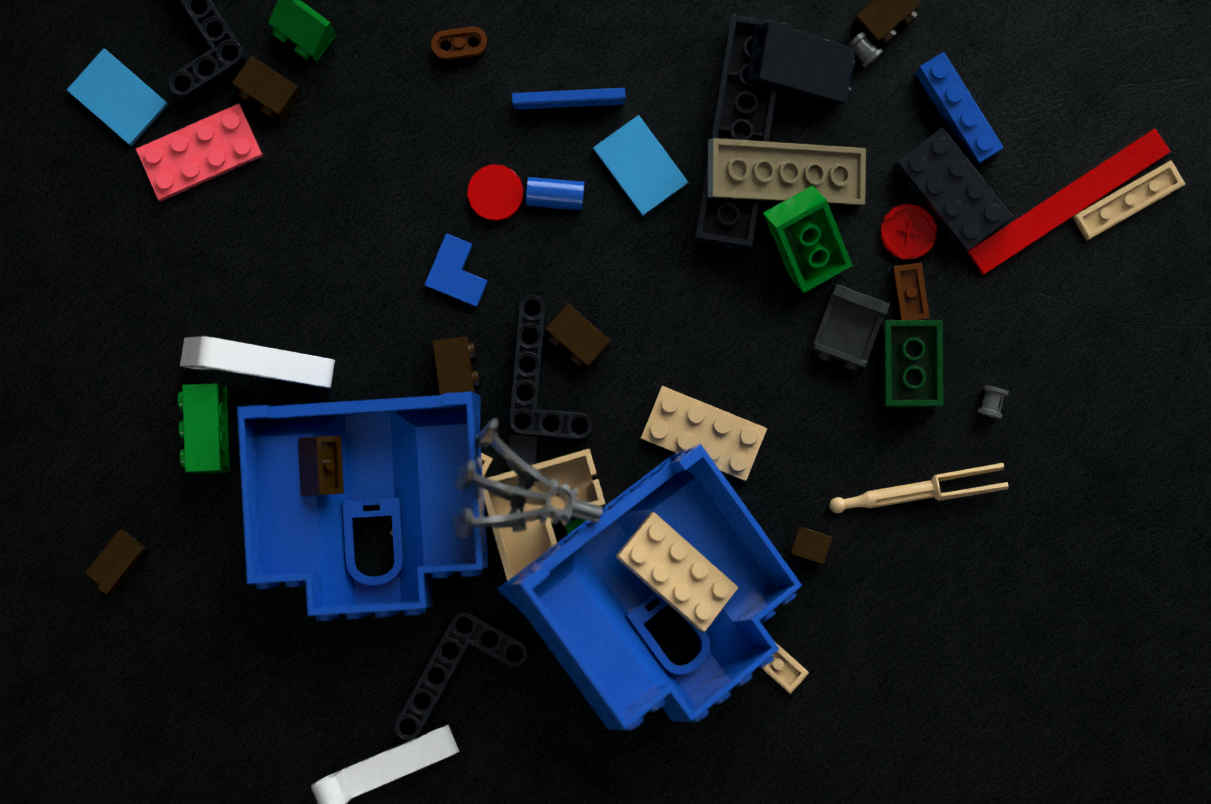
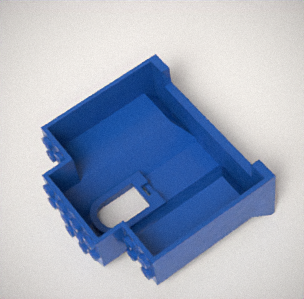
M473 392L445 393L438 396L285 406L261 405L238 407L247 584L256 583V589L279 587V582L284 581L285 587L306 585L308 616L316 615L317 621L334 620V618H339V614L346 613V619L364 618V616L372 615V612H375V617H387L401 613V610H404V615L422 614L426 612L425 608L433 606L431 577L452 576V571H461V576L481 574V569L488 568L486 527L470 528L471 533L468 534V537L461 539L456 536L453 519L464 508L472 511L473 518L485 517L483 488L470 484L469 489L460 491L455 485L459 468L463 467L471 459L476 465L474 473L483 476L481 447H477V441L475 440L476 436L480 433L481 396ZM341 436L344 494L301 496L298 453L299 438ZM380 505V510L364 511L363 506ZM392 515L393 568L382 576L364 575L357 569L355 564L353 518Z
M699 444L669 456L604 506L599 523L586 520L497 589L526 615L607 729L623 730L628 728V730H632L643 721L641 716L649 710L653 712L661 706L672 721L697 722L709 713L707 708L713 703L719 704L726 700L731 694L729 690L736 684L741 686L752 678L751 672L758 666L763 668L774 659L772 655L779 650V647L761 623L775 614L773 609L780 603L785 605L796 597L795 591L802 585L704 447ZM651 512L656 513L739 587L705 632H700L686 620L698 638L699 650L691 662L682 666L674 665L670 662L644 626L645 622L667 606L668 603L615 557ZM657 598L660 603L650 611H647L645 607Z

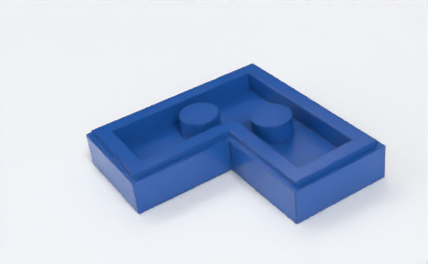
M446 233L425 286L478 307L488 280L463 271L473 244Z

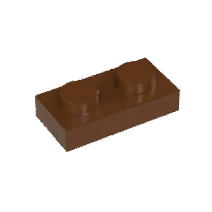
M922 262L893 266L892 270L900 320L930 319Z

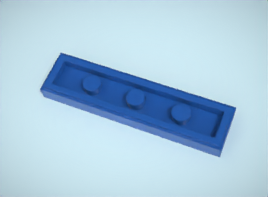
M625 88L512 93L513 109L515 110L622 105L625 103L626 98Z

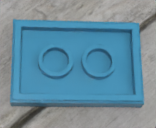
M105 48L67 89L131 146L169 105Z
M639 115L593 147V150L642 216H645L688 184L686 178Z

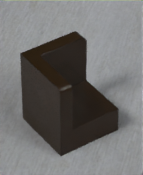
M799 527L789 554L824 564L832 536Z

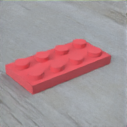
M240 104L136 148L159 201H163L263 157Z

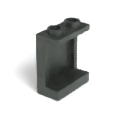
M836 284L828 301L811 351L816 352L815 357L821 360L831 362L832 359L843 362L842 367L850 371L858 372L859 369L864 370L868 365V358L890 304Z

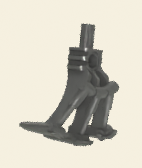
M496 418L492 419L476 436L477 447L482 448L483 446L486 448L490 444L520 478L517 481L518 486L512 487L474 473L476 465L472 459L463 467H460L455 483L458 490L469 489L470 484L493 492L495 496L510 501L509 506L512 510L507 515L473 518L472 511L464 508L453 518L456 536L463 539L471 533L470 528L492 526L494 529L512 527V532H522L527 530L526 522L539 520V522L545 523L547 518H551V523L553 524L562 521V524L565 526L568 525L571 516L599 523L603 507L577 500L578 488L574 487L573 490H570L569 485L563 483L560 487L557 485V479L552 478L549 480L541 475L535 467L525 463L497 436L498 421ZM534 485L544 493L529 491V489ZM551 498H561L564 501L565 508H554L551 504ZM525 503L543 507L524 511Z

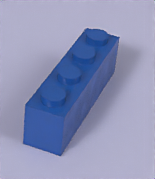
M943 52L918 68L915 73L971 164L977 167L997 155L1004 148L946 54Z

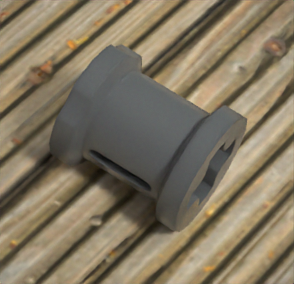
M865 30L847 45L856 48L855 54L863 62L862 66L864 68L868 67L883 53L881 48L877 49L867 38L868 33Z
M984 385L983 390L985 394L982 406L978 408L977 413L1002 419L1000 412L1004 397L1008 396L1009 391Z

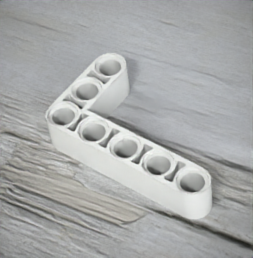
M199 336L184 338L180 366L198 370H223L303 385L331 388L335 360Z
M445 725L318 780L311 787L318 804H346L353 797L459 752L449 725Z

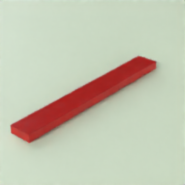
M1153 129L967 253L981 274H986L1170 153V149L1157 130Z

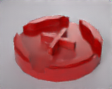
M492 164L482 167L473 175L468 184L467 195L472 209L478 216L489 221H499L510 218L519 210L523 202L524 190L520 178L513 170L504 165Z
M902 204L893 208L884 217L880 227V238L884 248L892 256L901 260H915L923 257L933 247L937 234V225L933 216L925 208L911 204Z

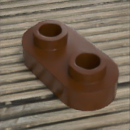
M478 27L442 30L437 32L431 41L434 55L441 60L476 57L483 54L488 45L485 32ZM471 39L479 41L476 47H471L468 43ZM445 42L451 44V48L447 51L441 49V45Z

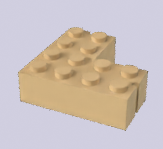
M590 449L531 465L547 479H557V485L560 487L563 483L569 485L570 490H573L574 487L578 488L577 500L598 506L605 505L599 480H592L591 477L597 475ZM514 471L489 477L488 479L514 487L518 486L517 481L520 477ZM534 485L529 489V491L544 493ZM483 489L484 501L489 517L509 514V511L512 510L509 506L510 501L495 496L493 492ZM551 498V504L554 508H565L564 501L561 498ZM525 503L524 511L543 507ZM547 518L545 523H541L539 520L526 522L527 530L522 532H512V527L494 529L492 526L507 581L557 543L551 518Z

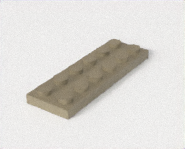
M718 138L708 139V197L785 201L813 185L827 199L828 204L865 205L866 148Z

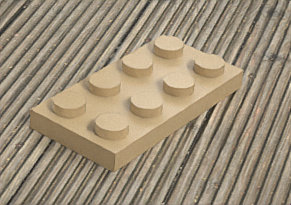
M662 386L641 439L674 453L701 444L721 472L746 481L767 428Z
M651 512L615 556L700 632L706 631L739 588L654 512Z

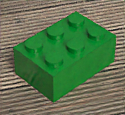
M813 185L763 212L791 280L803 293L853 266L827 199Z
M217 383L182 385L183 392L178 394L179 409H183L184 421L179 423L180 437L184 438L185 447L184 450L180 451L181 466L185 467V472L194 474L230 472L227 388Z

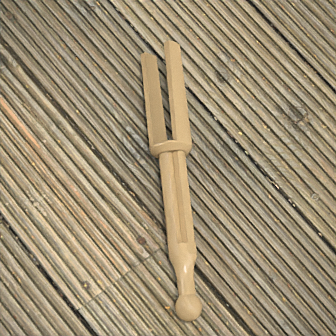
M999 463L934 475L930 481L868 491L857 497L847 499L836 497L830 501L829 505L832 512L841 513L845 509L855 507L875 508L933 497L941 501L1008 489V482L941 493L940 481L1003 470L1004 464Z

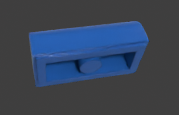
M528 177L526 206L582 211L585 182Z

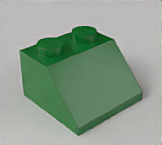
M278 0L268 21L273 29L271 34L284 44L288 40L296 46L294 51L305 60H308L310 57L317 62L337 36L331 23L301 0Z

